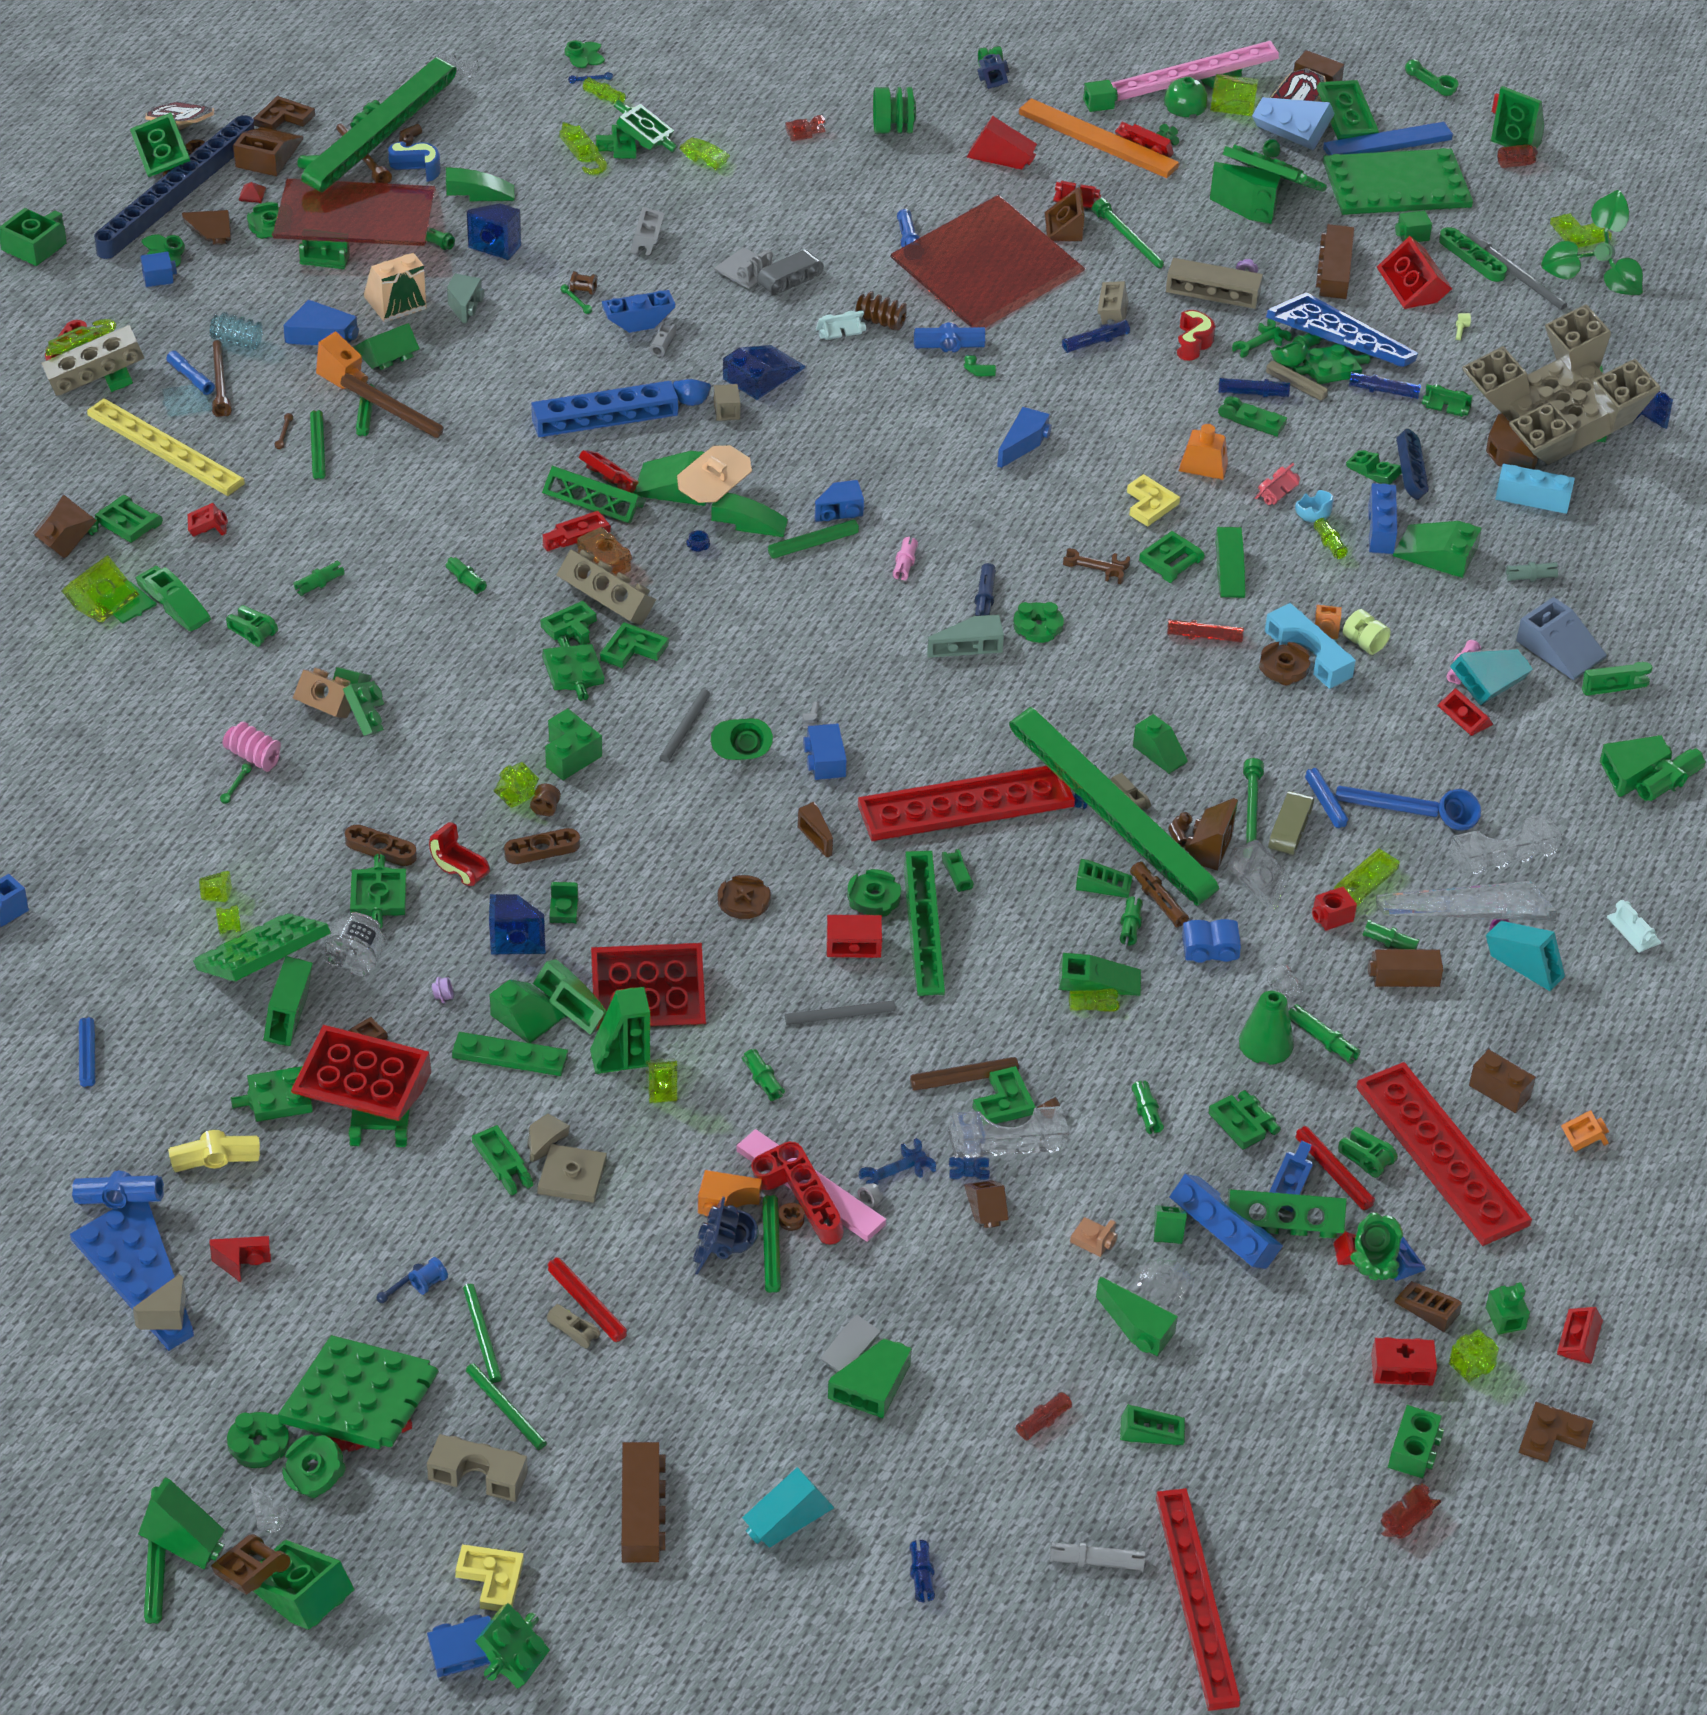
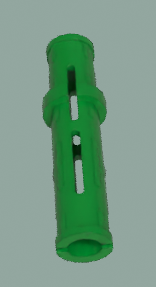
M1299 1004L1294 1005L1296 1010L1293 1008L1289 1010L1290 1020L1323 1043L1327 1051L1335 1052L1349 1064H1353L1354 1060L1358 1059L1361 1050L1345 1040L1342 1033L1330 1029L1304 1010Z

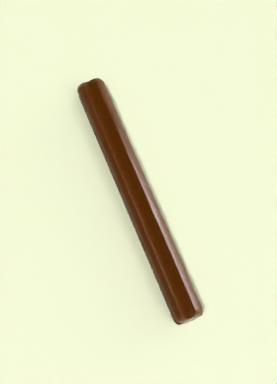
M349 373L342 376L341 386L434 438H439L442 435L443 425Z

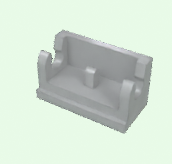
M642 207L630 253L637 254L639 246H645L647 248L645 255L651 254L653 244L657 242L664 217L663 212Z

